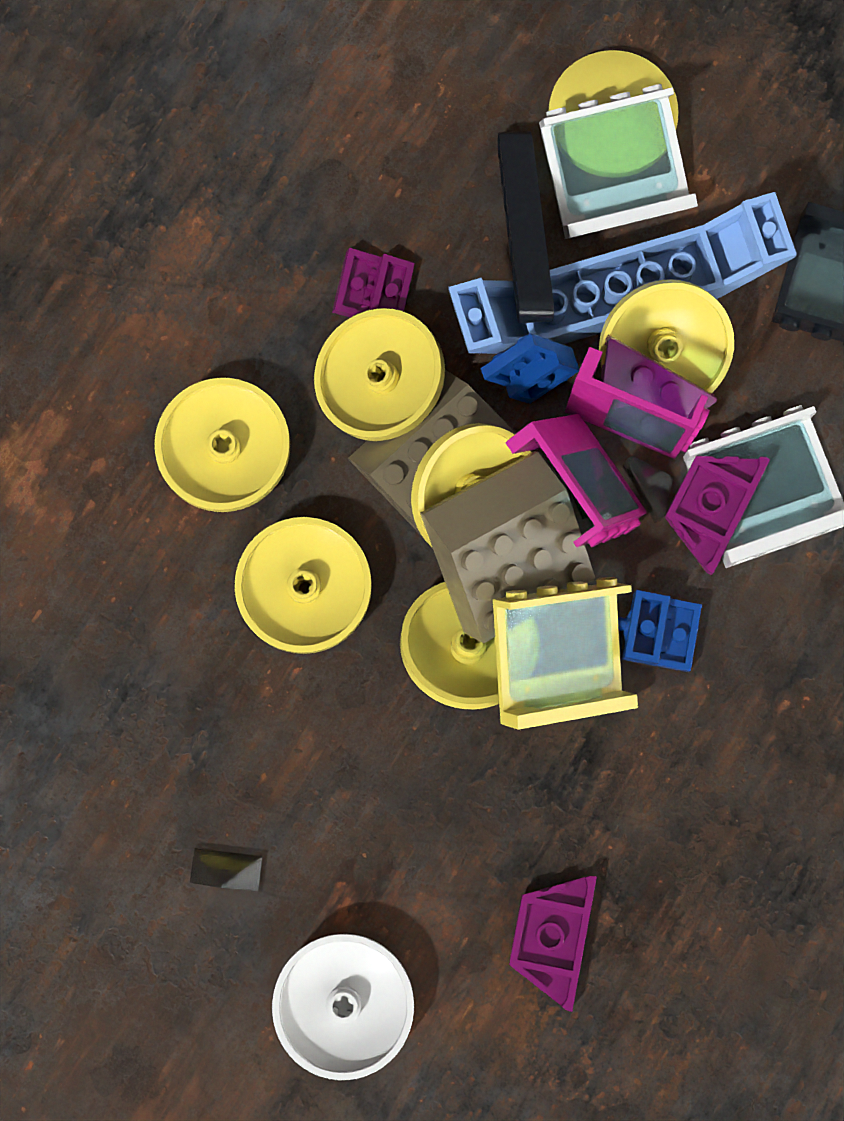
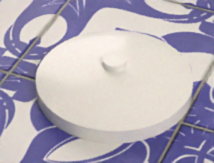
M355 934L328 935L316 939L301 948L287 962L280 973L272 1000L275 1030L289 1056L309 1072L334 1080H351L365 1077L388 1064L403 1047L410 1032L414 1014L413 990L402 964L383 945L367 937Z

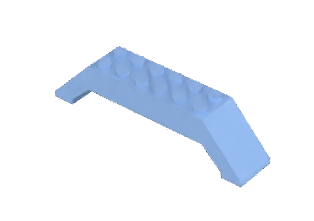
M775 192L742 201L741 205L704 225L551 269L550 277L554 302V319L552 322L518 323L513 281L482 280V278L451 286L448 290L468 353L499 354L514 346L521 337L529 334H534L560 344L600 334L607 317L616 304L628 293L644 284L669 279L687 281L705 289L715 299H718L795 258L797 254Z

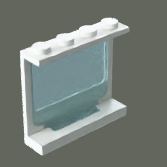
M662 84L643 88V95L631 97L630 92H624L611 96L610 103L599 105L598 100H591L578 104L579 110L567 113L566 108L563 107L546 112L547 118L542 119L539 125L565 239L698 206L696 194L689 195L669 97L674 94L673 87L662 89Z
M802 405L784 411V417L772 420L771 416L764 417L753 422V427L741 431L740 427L732 428L721 433V439L709 442L708 438H704L689 445L690 449L683 456L688 470L696 456H713L714 458L729 456L742 459L767 457L770 459L721 557L725 568L844 527V502L811 421V418L816 413L814 406L804 410Z

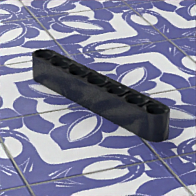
M498 132V160L518 323L552 322L554 319V302L532 132Z

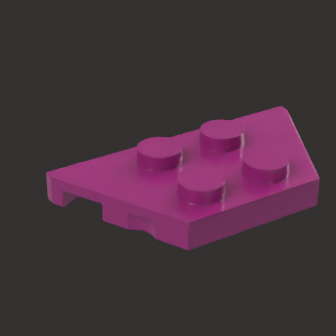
M610 335L606 337L605 364L602 365L601 374L602 382L686 418L701 394L708 397L704 406L706 409L717 401L715 395L614 337ZM613 399L607 413L655 441L678 427L676 424L617 399Z
M696 456L665 515V519L706 573L710 575L714 573L770 461L769 458L742 459L729 456L724 458Z
M591 875L521 895L509 965L570 1012L573 1011L597 879L596 876Z

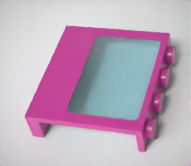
M589 347L575 379L565 413L570 415L580 414L586 422L673 459L676 458L680 451L686 453L694 437L696 438L699 430L702 429L710 410L704 408L708 397L701 394L688 417H683L594 379L603 352Z
M580 414L533 421L505 442L512 454L542 448L595 525L593 528L573 541L577 548L588 543L591 547L601 542L605 543L611 538L619 537L623 533L626 535L641 524L638 518L647 513V511Z

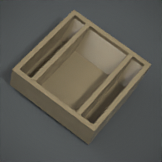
M445 370L444 384L440 397L430 414L417 427L393 439L383 441L367 440L348 460L420 534L413 517L411 492L417 468L429 448L447 432L468 424H490L508 430L513 434L516 433L469 384Z
M534 451L420 512L463 632L482 643H486L495 637L493 599L506 597L507 591L526 590L527 594L537 593L536 588L540 586H557L558 590L567 589V583L583 581L590 583L596 579L585 545L577 548L573 543L582 535L567 489L539 452ZM552 604L512 610L506 609L507 630Z

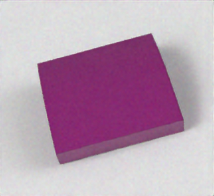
M349 248L346 251L332 313L353 317L368 310L381 308L404 312L415 263L387 254L379 257Z

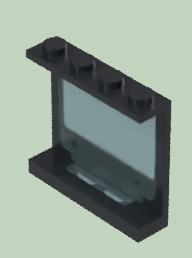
M808 202L801 214L793 242L797 255L787 263L771 322L778 323L779 327L784 330H802L811 333V336L824 341L834 339L843 342L844 345V212Z

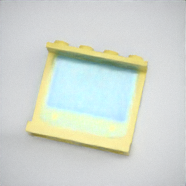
M605 577L596 579L595 585H588V582L583 581L567 583V589L558 590L557 586H540L536 588L537 593L527 594L526 590L507 591L504 598L493 599L500 722L502 725L519 730L638 708L637 694L622 691L617 594L631 592V585L617 583V578Z

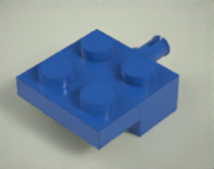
M534 334L521 337L514 346L505 352L495 355L492 361L481 368L484 380L506 386L509 398L529 404L559 384L564 383V381H567L568 378L580 370L571 347Z
M636 590L633 593L631 610L627 617H618L619 631H624L625 640L622 660L690 672L702 604L671 599L670 596Z

